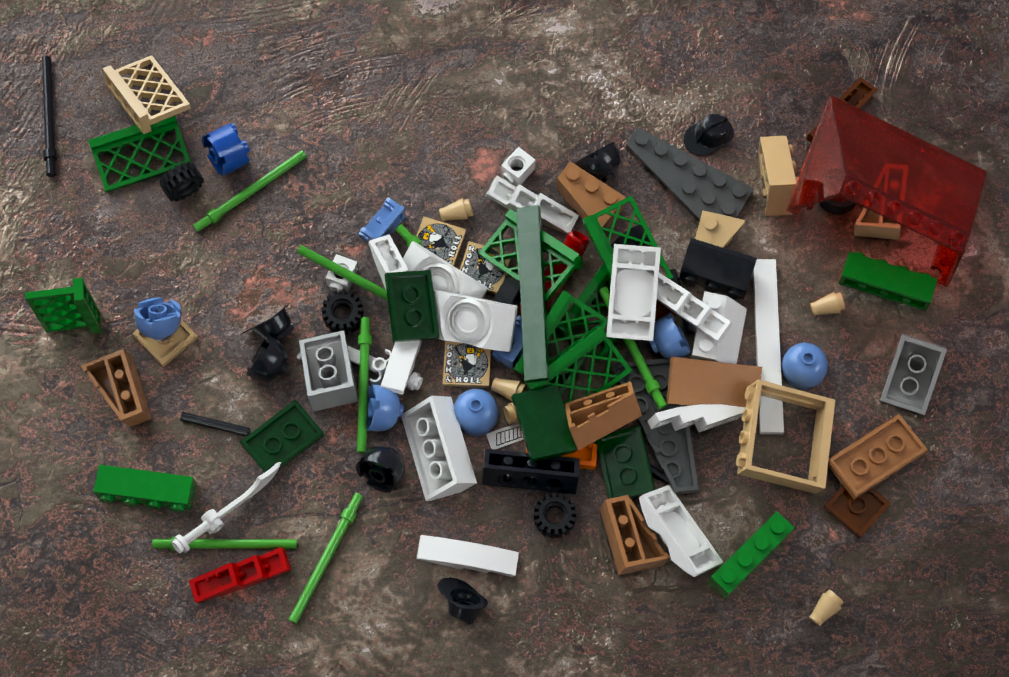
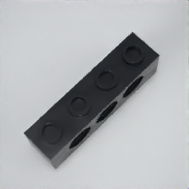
M485 449L482 485L576 494L580 458L556 456L531 462L528 453Z

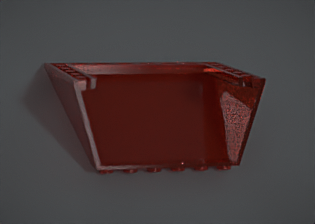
M830 95L787 211L797 215L800 213L801 208L806 207V209L811 210L817 203L840 196L937 242L938 246L930 268L933 270L937 269L940 272V278H938L937 283L948 287L968 243L987 171Z

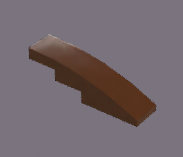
M860 77L837 100L835 106L823 116L821 122L808 134L806 139L824 152L877 93L878 89Z

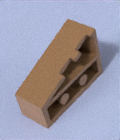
M571 161L557 177L556 189L571 208L575 209L582 220L626 198ZM624 205L620 207L618 215L624 209ZM617 209L611 211V213L616 214ZM605 214L597 219L601 227L608 229L612 225L614 217Z
M121 349L81 365V368L87 373L93 384L99 389L122 422L132 427L152 419L133 356L126 350Z
M631 381L564 404L569 429L578 450L642 416Z
M624 495L605 499L599 509L618 575L664 566L670 559V556L667 552L663 551L657 542V537L654 533H651L644 522L645 519L630 497Z

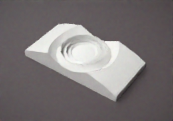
M414 241L411 242L403 257L409 271L431 270L433 289L480 299H484L489 290L480 282Z
M614 244L606 337L653 341L660 247Z
M433 289L440 337L438 339L470 344L490 350L512 351L518 306Z
M669 485L639 497L641 509L648 527L660 535L662 541L668 547L671 560L681 569L696 577L724 563Z

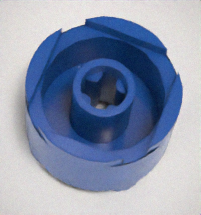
M233 123L226 124L202 136L203 147L208 146L209 149L207 157L214 169L219 174L222 173V176L248 164L249 158L247 153L250 152L246 141H241L238 137L237 128Z

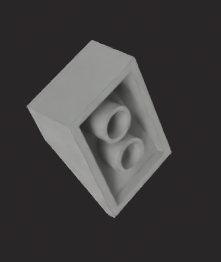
M344 330L299 340L307 395L313 412L358 402L357 388Z
M901 333L880 401L925 415L947 347Z

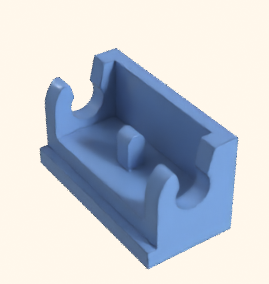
M387 198L370 222L359 230V237L369 242V240L391 235L406 217L405 207Z
M520 316L516 318L512 351L494 350L491 354L493 359L510 369H513L523 353L522 320Z

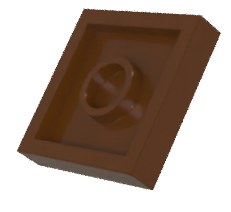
M842 486L823 508L860 539L891 503L874 488L854 500L844 486Z

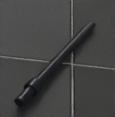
M44 56L42 57L45 124L43 159L46 161V175L54 177L56 175L55 161L57 160V150L54 148L51 57Z

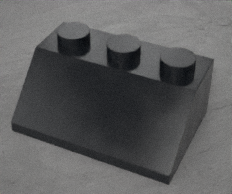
M691 238L679 280H682L687 285L705 287L710 292L725 293L732 299H744L757 258Z

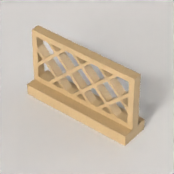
M152 55L116 70L111 65L103 68L106 85L143 134L151 132L150 125L191 109L190 103ZM152 65L151 70L142 69V67ZM125 74H132L131 78L121 77ZM138 75L147 76L145 80L136 79ZM153 77L162 78L160 82L151 81ZM133 85L142 86L140 90L131 89ZM147 87L156 88L155 92L146 91ZM162 89L171 90L170 94L160 93ZM142 97L151 98L149 103L140 101ZM157 99L166 100L164 105L155 104ZM172 101L181 102L177 106H170ZM151 110L160 111L158 114L150 115Z

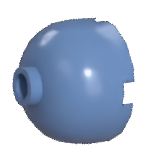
M151 298L138 303V308H134L136 326L144 336L157 341L164 340L173 335L180 326V304L170 299V303L163 302V298Z
M671 312L655 322L653 341L649 342L655 354L660 352L667 359L671 357L684 358L692 352L680 326L678 327L674 321L676 319Z
M803 342L795 344L787 350L781 361V372H783L786 382L796 389L808 390L811 387L818 386L827 374L828 361L826 354L820 347L812 343Z
M381 385L369 387L367 430L386 431L397 423L398 417H402L404 406L403 403H400L397 393L381 388Z
M483 389L466 390L458 396L454 403V412L461 431L468 436L479 437L486 435L498 422L499 408L497 402L489 392Z

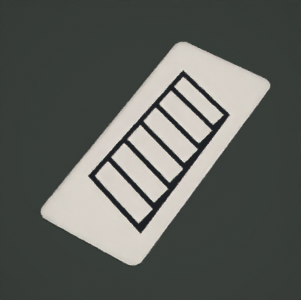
M513 424L486 434L492 450L524 440L520 424Z

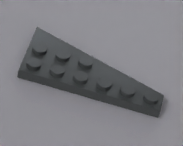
M639 127L636 128L626 144L628 151L643 166H646L654 174V177L668 188L669 193L699 221L703 210L738 218L753 193V188Z
M670 359L645 360L654 380L658 381L661 387L660 392L666 402ZM635 361L627 362L633 371L619 380L618 384L621 385L631 381L642 412V416L636 420L642 427V432L670 487L676 495L697 493L699 487L690 427L675 431L672 423L651 429L648 420L655 413L684 407V405L667 404V407L659 410L652 395H649L645 388L646 383ZM621 363L610 364V368L615 375H618L625 369Z

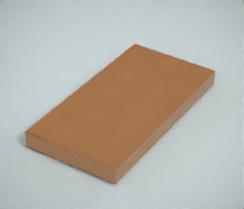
M671 357L666 404L684 406L722 404L746 408V388L756 380H761L762 367Z
M898 414L830 457L828 467L855 500L926 454L928 449L902 416Z

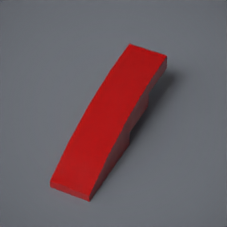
M279 547L261 556L254 555L237 563L230 562L189 580L195 603H200L253 586L289 572L292 569L285 548Z

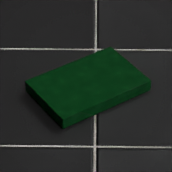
M431 270L386 273L385 283L393 343L440 338Z
M557 385L512 395L511 398L531 462L577 451Z
M295 399L242 439L240 444L265 473L277 462H281L278 469L280 471L325 435Z
M640 425L611 432L596 441L608 499L628 495L633 500L655 490Z

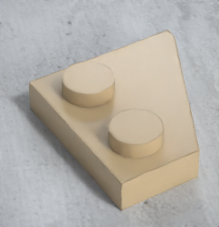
M703 210L695 239L724 248L733 239L732 237L738 230L743 228L746 221Z

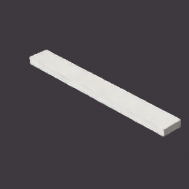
M757 259L753 270L756 362L758 367H762L761 380L782 386L776 259ZM760 395L759 434L783 435V401Z

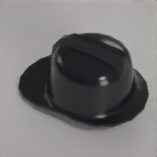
M719 114L707 115L687 129L684 135V145L694 155H708L731 141L734 135L733 127L727 117Z
M288 305L270 319L245 332L253 329L265 340L267 335L277 340L284 338L294 329V325L285 310Z
M443 578L438 583V590L447 599L449 614L468 625L473 624L480 610L488 605L487 599L465 581L456 578Z

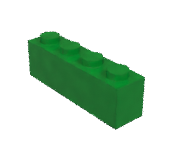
M849 251L838 284L926 311L931 304L937 279L928 273H917L905 266L891 265L883 259H872L866 257L863 253Z
M99 464L93 492L100 501L105 503H113L116 500L123 501V504L128 506H137L138 503L146 504V507L151 509L169 507L171 511L184 512V510H191L196 482L191 476Z
M776 511L711 576L708 584L726 600L791 535L794 527Z

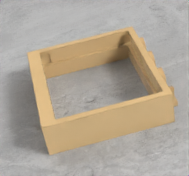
M759 379L756 380L745 391L747 403L742 413L744 425L739 436L741 448L736 458L737 474L814 494L824 490L826 487L835 399ZM760 395L816 410L808 480L751 465Z

